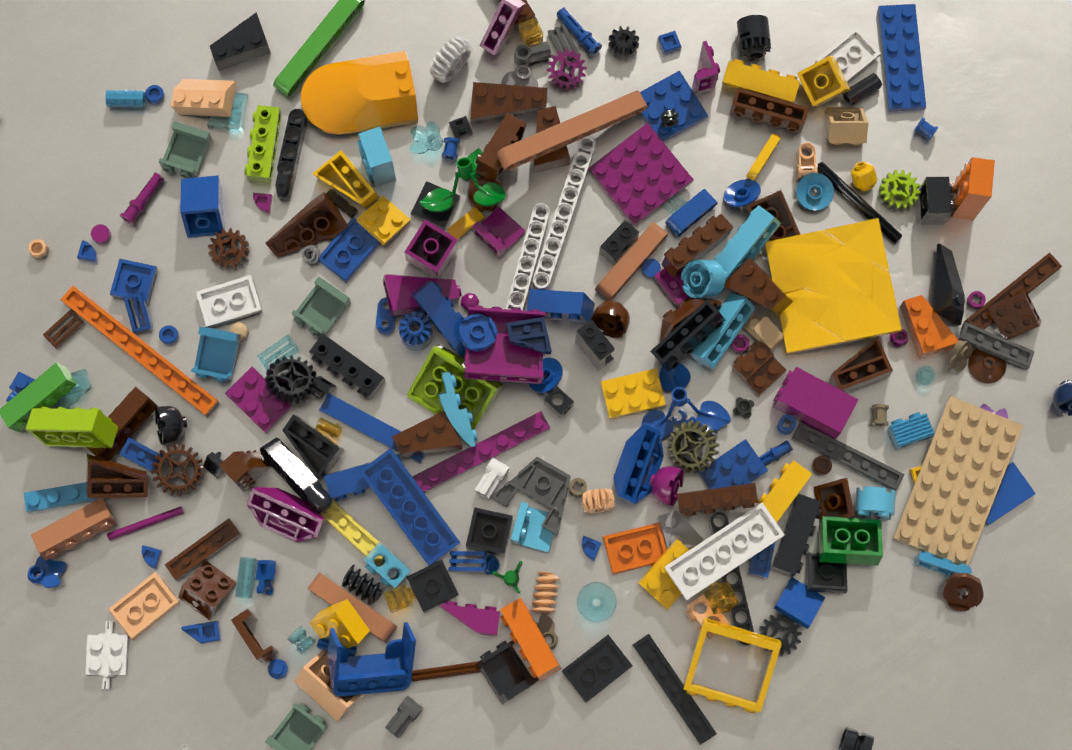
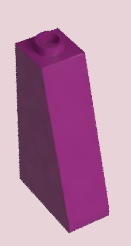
M389 274L383 277V285L391 317L412 313L413 311H421V307L411 294L428 280L433 283L437 282L443 290L441 294L444 298L448 297L453 304L458 303L460 296H462L461 288L453 279Z

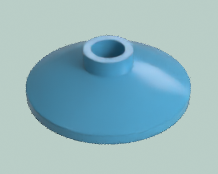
M811 173L799 181L796 195L803 207L817 211L824 209L830 204L834 196V188L831 181L825 175ZM812 189L817 191L816 196L811 195Z

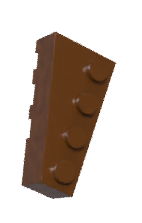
M473 82L470 123L505 117L507 113L511 115L526 114L544 109L547 103L548 88Z

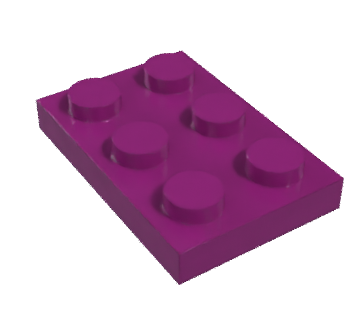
M252 366L225 394L262 431L267 433L293 408V405L290 406L288 401H285L282 405L281 399L275 401V395L270 396V390H266L267 383L265 378Z

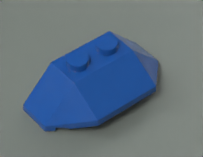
M643 424L626 441L613 477L618 497L636 504L652 492V486H650L651 476L653 474L656 475L664 458L660 431Z

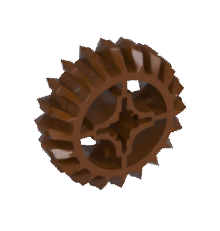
M174 444V450H171L169 445L166 446L167 453L161 449L159 452L162 457L157 455L154 457L159 463L154 462L151 464L152 467L157 468V470L151 471V474H157V477L152 479L153 482L160 480L157 488L164 485L163 493L170 489V496H173L174 491H177L180 497L182 495L181 490H184L185 494L188 495V487L195 491L196 487L193 483L200 485L201 481L197 477H204V474L198 473L199 470H204V466H198L203 460L195 459L199 453L195 452L191 455L192 447L188 451H184L185 444H182L181 450H178L177 444ZM183 455L187 459L183 462H176L170 456ZM165 460L170 467V473L163 478L161 466ZM192 462L194 475L190 480L185 473V468ZM185 464L181 470L183 472L182 475L179 473L172 475L174 471L173 465L178 468ZM173 478H179L184 481L185 485L174 486L168 482Z

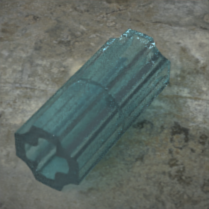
M240 557L235 597L253 599L257 559Z

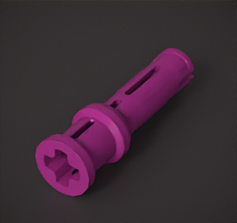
M154 172L136 199L130 200V205L124 213L120 214V217L130 225H134L136 218L145 211L144 206L164 181V178Z

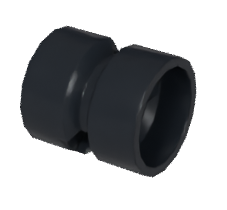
M846 727L838 750H872L874 736L866 733L858 734L857 730Z

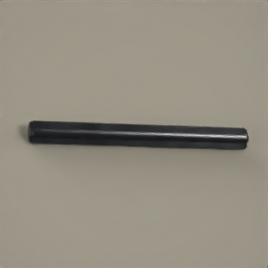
M820 162L817 164L818 173L825 175L831 181L833 187L869 220L879 219L881 231L894 243H897L902 238V234L825 163Z

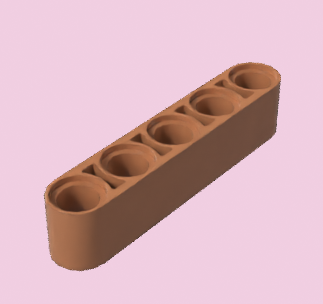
M652 222L599 282L595 290L608 301H612L642 267L644 261L649 259L663 243L668 233L655 222Z
M321 573L317 574L307 588L331 606L348 599L369 628V632L387 643L397 628L395 624Z

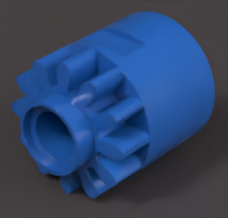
M413 311L412 314H405V317L400 319L398 330L401 341L406 348L412 351H421L431 344L433 339L432 326L429 318L425 317L422 312L417 314Z

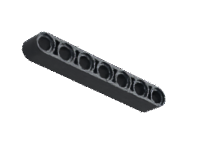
M716 512L711 516L709 520L711 536L729 525L728 518L724 513ZM721 518L723 526H716L713 519ZM738 566L721 578L732 626L754 632ZM727 575H734L736 583H728ZM738 594L741 597V602L738 604L733 603L731 595ZM737 613H742L745 616L744 623L736 621L735 616ZM735 639L736 643L741 647L751 645Z

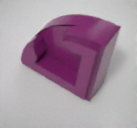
M253 193L256 206L262 212L270 214L272 194Z

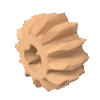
M600 488L584 492L582 496L584 511L587 513H602L613 509L615 506L613 491L607 488Z

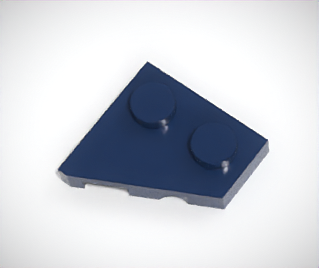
M544 317L506 323L510 344L544 354H551L552 350Z

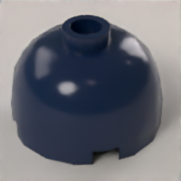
M1070 380L1061 382L1053 393V404L1057 414L1063 416L1062 413L1067 412L1068 416H1072V381Z

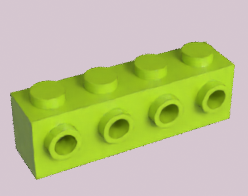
M257 105V111L253 112V122L255 124L254 129L250 130V140H252V143L247 149L249 162L245 164L244 174L249 182L272 183L282 117L280 107Z

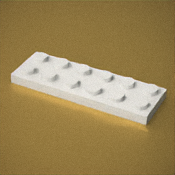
M760 503L665 566L664 569L687 601L782 538L784 533L764 504Z

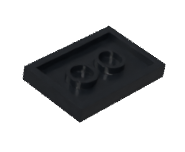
M608 634L561 672L584 702L587 703L633 665Z

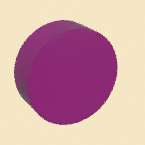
M98 224L92 228L91 237L96 243L105 244L110 240L111 232L107 226Z

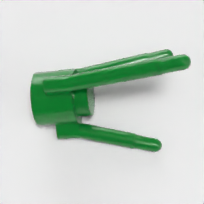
M519 561L514 571L510 570L505 575L495 571L492 572L494 576L504 580L508 587H513L517 593L521 592L517 585L519 583L518 573L523 564L522 561Z

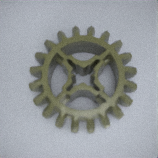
M693 420L688 421V424L686 422L681 423V427L676 426V432H671L670 434L674 439L667 441L672 444L667 450H672L673 454L669 455L670 458L675 457L673 464L680 463L679 468H685L687 473L691 472V470L693 473H698L699 470L702 472L706 470V467H711V462L716 461V457L713 455L719 454L715 447L720 445L719 443H714L718 436H711L714 430L709 429L707 431V424L701 426L700 421H696L694 424ZM691 431L700 434L703 440H698L695 435H692ZM683 436H685V444L683 448H681V440ZM700 443V445L696 446V448H694L693 450H687L693 444L696 445ZM706 445V453L704 458H702V448ZM683 454H689L695 462L688 460Z

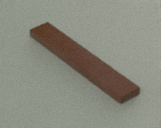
M1049 252L964 322L985 330L994 322L988 310L989 306L1016 295L1017 291L1023 288L1029 294L1058 271L1062 265Z

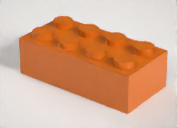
M972 157L968 163H965L964 169L960 171V175L956 177L955 182H952L953 200L951 201L954 202V211L951 214V218L974 220L992 197L995 160Z

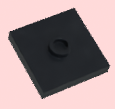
M426 181L410 214L422 221L426 219L435 226L445 230L460 200V195L455 193V196L452 197L455 204L449 210L444 212L429 211L420 205V201L429 192L442 187Z
M807 552V591L846 594L848 591L847 564L820 562L819 553Z
M442 560L407 576L423 613L459 596Z

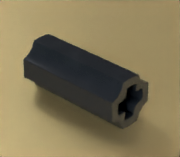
M872 73L851 86L849 91L842 94L843 98L849 106H852L880 89L882 82L877 74Z

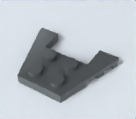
M536 457L511 481H508L503 488L492 495V499L508 507L515 493L519 490L551 509L541 526L551 533L558 535L571 476Z

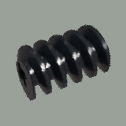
M353 564L343 578L342 587L345 588L349 585V592L355 590V596L357 597L362 594L361 600L365 601L368 599L367 604L371 606L381 597L386 586L380 590V582L373 585L374 578L366 580L368 574L365 573L360 576L361 569L353 571L355 564Z

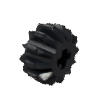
M620 26L619 31L614 29L612 31L613 35H609L610 42L608 46L613 48V54L618 52L619 58L622 54H625L626 58L629 57V53L634 55L635 49L639 48V36L635 35V30L629 31V26L626 27V30H623L622 26Z

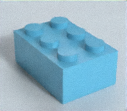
M381 127L359 133L360 140L357 141L369 182L373 181L374 185L378 186L396 180L392 158Z

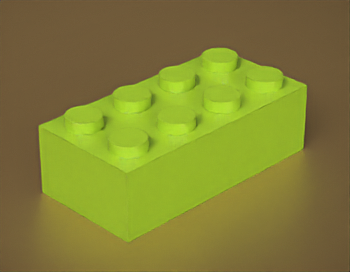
M48 407L32 408L25 430L45 446L112 448L118 426L98 408L82 409L75 407L74 409L58 407L57 409H50Z

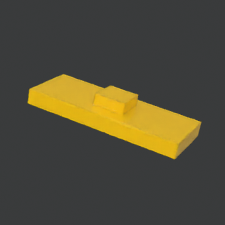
M474 207L446 230L450 235L459 240L472 229V226L477 221L480 223L485 217Z

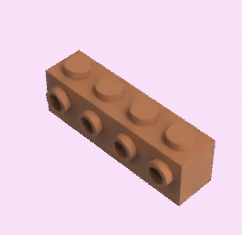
M100 498L31 534V537L39 554L46 561L57 557L58 554L65 550L74 548L84 540L93 538L94 535L101 531L110 529L117 523L108 504L103 498Z

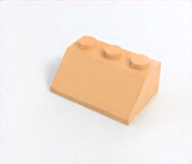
M183 79L173 89L171 107L179 115L231 117L237 82Z
M323 650L301 669L293 682L336 721H339L363 694L337 696L333 692L328 651Z

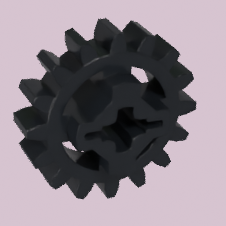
M777 613L776 618L770 615V621L764 619L763 623L765 626L759 627L763 631L761 634L767 636L770 625L772 632L768 637L776 636L778 631H787L782 636V639L780 637L775 639L781 640L780 657L783 656L784 651L787 655L791 654L790 648L796 650L795 643H801V640L797 639V636L802 635V632H797L800 625H794V621L792 619L788 620L787 616L782 618L780 613ZM780 622L786 623L789 627L781 626ZM791 633H793L792 641H791V643L789 644V641H788L789 635H790Z

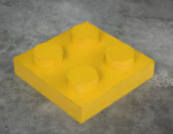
M384 195L357 218V222L383 246L402 231L411 220Z

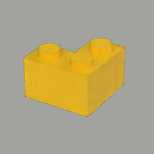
M348 599L322 609L309 623L320 639L329 636L330 628H334L340 644L346 648L358 645L370 631Z

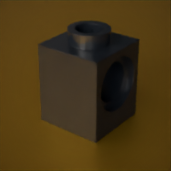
M558 386L544 395V404L560 419L574 406V401ZM559 397L563 400V403L555 405L552 400Z

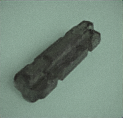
M330 189L326 193L333 203L343 212H346L350 218L357 215V208L353 205L351 206L342 196L337 195L336 191Z

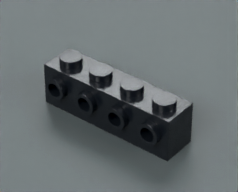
M707 299L650 352L669 372L671 369L676 368L684 357L689 356L695 347L705 342L714 330L719 329L725 318Z
M325 334L320 336L309 351L313 362L319 366L321 364L326 366L327 372L334 377L336 375L342 378L341 381L346 386H354L358 389L357 393L365 399L367 397L373 399L386 382L382 375Z
M802 494L796 496L783 532L784 536L781 538L771 566L772 570L794 577L796 573H800L803 563L800 562L802 555H806L809 549V544H807L808 538L813 536L816 526L813 525L815 518L819 519L822 508L819 507L821 501Z

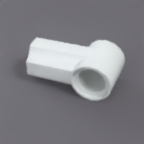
M492 458L475 491L481 496L490 499L499 482H502L507 475L510 467Z

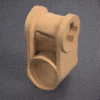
M808 142L801 144L796 154L797 180H801V178L808 174L818 173L814 145ZM801 151H809L810 156H804Z

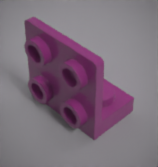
M703 41L700 52L704 68L698 70L694 75L692 85L694 94L715 88L718 74L720 73L719 64L714 62L713 48L708 46L707 41Z
M497 207L481 224L477 221L472 226L473 234L499 258L525 233V230L500 207Z

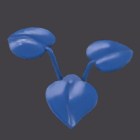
M679 363L676 368L671 369L669 372L662 366L659 373L662 389L666 392L672 391V403L668 414L665 416L660 410H651L643 417L641 426L646 424L660 431L661 440L669 437L671 432H673L674 423L668 418L671 416L675 406L682 407L686 403L699 414L697 420L702 425H708L707 431L709 429H721L731 422V418L727 410L715 401H704L701 404L700 410L695 407L691 400L687 398V391L684 389L690 382V372L683 364Z

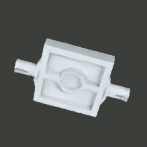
M105 621L104 633L87 635L85 675L102 677L101 689L103 690L110 689V677L127 676L129 636L112 633L113 621Z

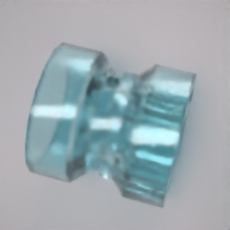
M303 626L299 627L288 637L289 642L297 646V651L300 654L307 651L315 643L312 636L306 634Z

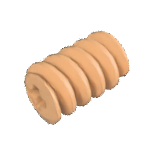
M537 571V574L541 577H537L535 581L540 584L535 585L534 589L539 592L533 593V597L538 600L532 601V605L537 608H533L531 611L540 614H550L556 611L551 605L557 604V601L553 600L552 597L558 596L553 589H557L559 586L554 582L560 581L561 578L552 573Z

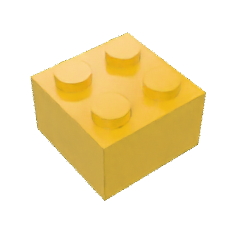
M828 56L797 73L813 107H818L850 90L834 56Z

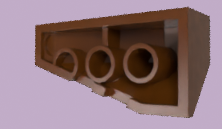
M323 192L308 203L265 244L278 258L298 251L305 246L315 245L317 242L325 239H332L349 226L336 205Z

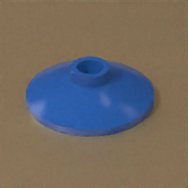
M750 179L736 181L725 190V202L733 207L746 206L758 199L761 193L760 185Z
M554 358L543 359L542 370H544L542 383H529L532 390L537 393H546L553 390L559 384L563 375V368L558 360Z

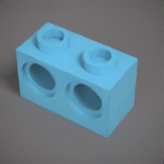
M378 543L363 559L367 563L365 568L373 575L375 572L381 576L379 580L387 588L389 586L396 588L411 571L381 543ZM381 555L383 558L382 563L375 565L374 559ZM395 568L397 571L396 576L389 578V571Z

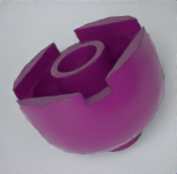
M666 466L659 469L656 475L653 474L651 476L650 486H652V493L659 502L670 506L676 503L679 486L682 488L684 482V470L678 467Z

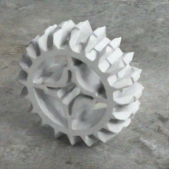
M455 36L448 43H445L431 63L430 74L433 78L441 83L449 82L450 79H453L461 71L471 56L472 45L469 41L461 36Z

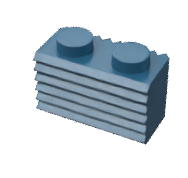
M920 412L910 415L909 419L905 421L902 418L891 422L892 425L887 428L896 450L932 438L935 435L927 414L921 415Z

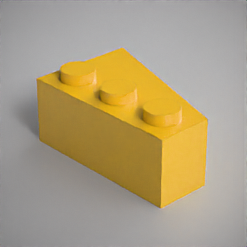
M342 150L312 173L317 179L365 209L380 197Z

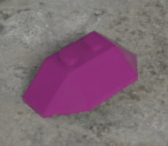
M253 487L247 507L251 509L261 527L294 542L318 537L324 518L320 513L313 511L301 498L279 488Z

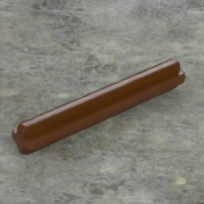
M479 661L413 670L411 681L481 672L477 666Z

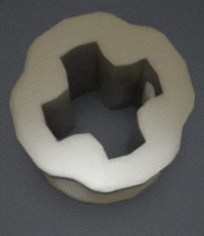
M885 404L872 405L873 421H871V425L877 427L888 426L887 410L889 406Z
M582 478L573 479L569 485L571 496L581 498L583 493L586 492V482ZM575 484H578L579 487L582 486L581 492L573 490Z

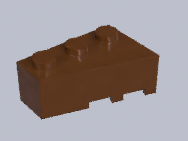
M556 106L537 110L536 133L560 124ZM567 145L534 159L533 173L569 165L570 156Z
M507 113L490 142L486 144L484 152L478 155L475 164H477L475 173L496 182L504 170L496 153L500 149L522 140L527 123Z
M878 336L831 374L829 381L832 386L848 393L890 377L893 369Z
M445 411L392 436L402 458L462 449V444Z

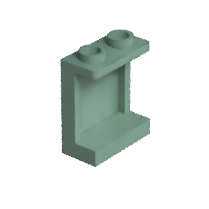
M174 121L172 137L163 159H159V164L162 170L168 173H173L174 171L180 173V176L184 178H196L212 137L207 131Z
M321 277L315 280V287L296 311H292L293 320L300 326L305 325L310 328L308 331L316 337L322 334L327 335L351 303L347 295Z
M294 703L291 711L271 736L269 735L265 743L274 750H312L328 727L325 726L326 721L320 716L316 715V717H313L309 713L311 709L306 705Z

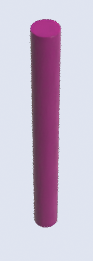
M182 506L109 532L107 537L110 541L184 513Z

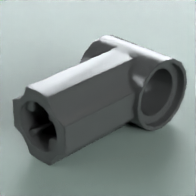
M547 41L529 46L525 44L518 45L514 53V62L517 66L528 65L531 62L551 58V49ZM519 54H525L527 57L522 58Z
M409 696L402 701L397 708L398 711L385 727L397 738L403 734L408 725L423 710V707Z

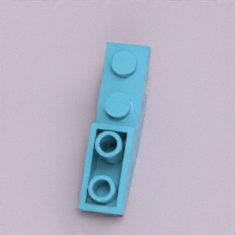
M449 371L441 373L445 392L439 393L438 396L442 408L455 431L465 442L474 447L475 441H478L475 429H471L470 422H473L471 411H467L465 407L458 408L461 405L459 394H455L454 387L457 386L455 376L451 375Z

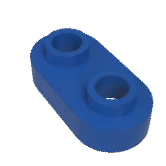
M387 297L382 298L378 302L376 316L377 331L384 336L392 334L396 325V316L391 317L390 309L384 308V305L388 303ZM388 322L389 325L387 327H383L382 323Z

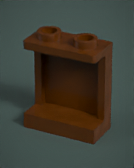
M246 609L231 619L256 660L261 663H268L276 658L275 654L279 651L272 645L265 650L262 649L248 627L249 624L257 620V617L252 611Z

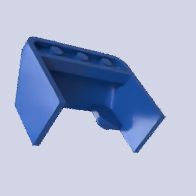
M404 622L402 639L390 641L386 646L384 654L349 657L347 648L340 644L335 629L330 628L327 655L333 692L337 696H350L407 689L411 684L416 639L408 622Z

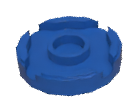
M471 314L465 317L460 324L458 331L459 340L469 350L476 352L485 351L496 340V324L490 317L483 316V314Z

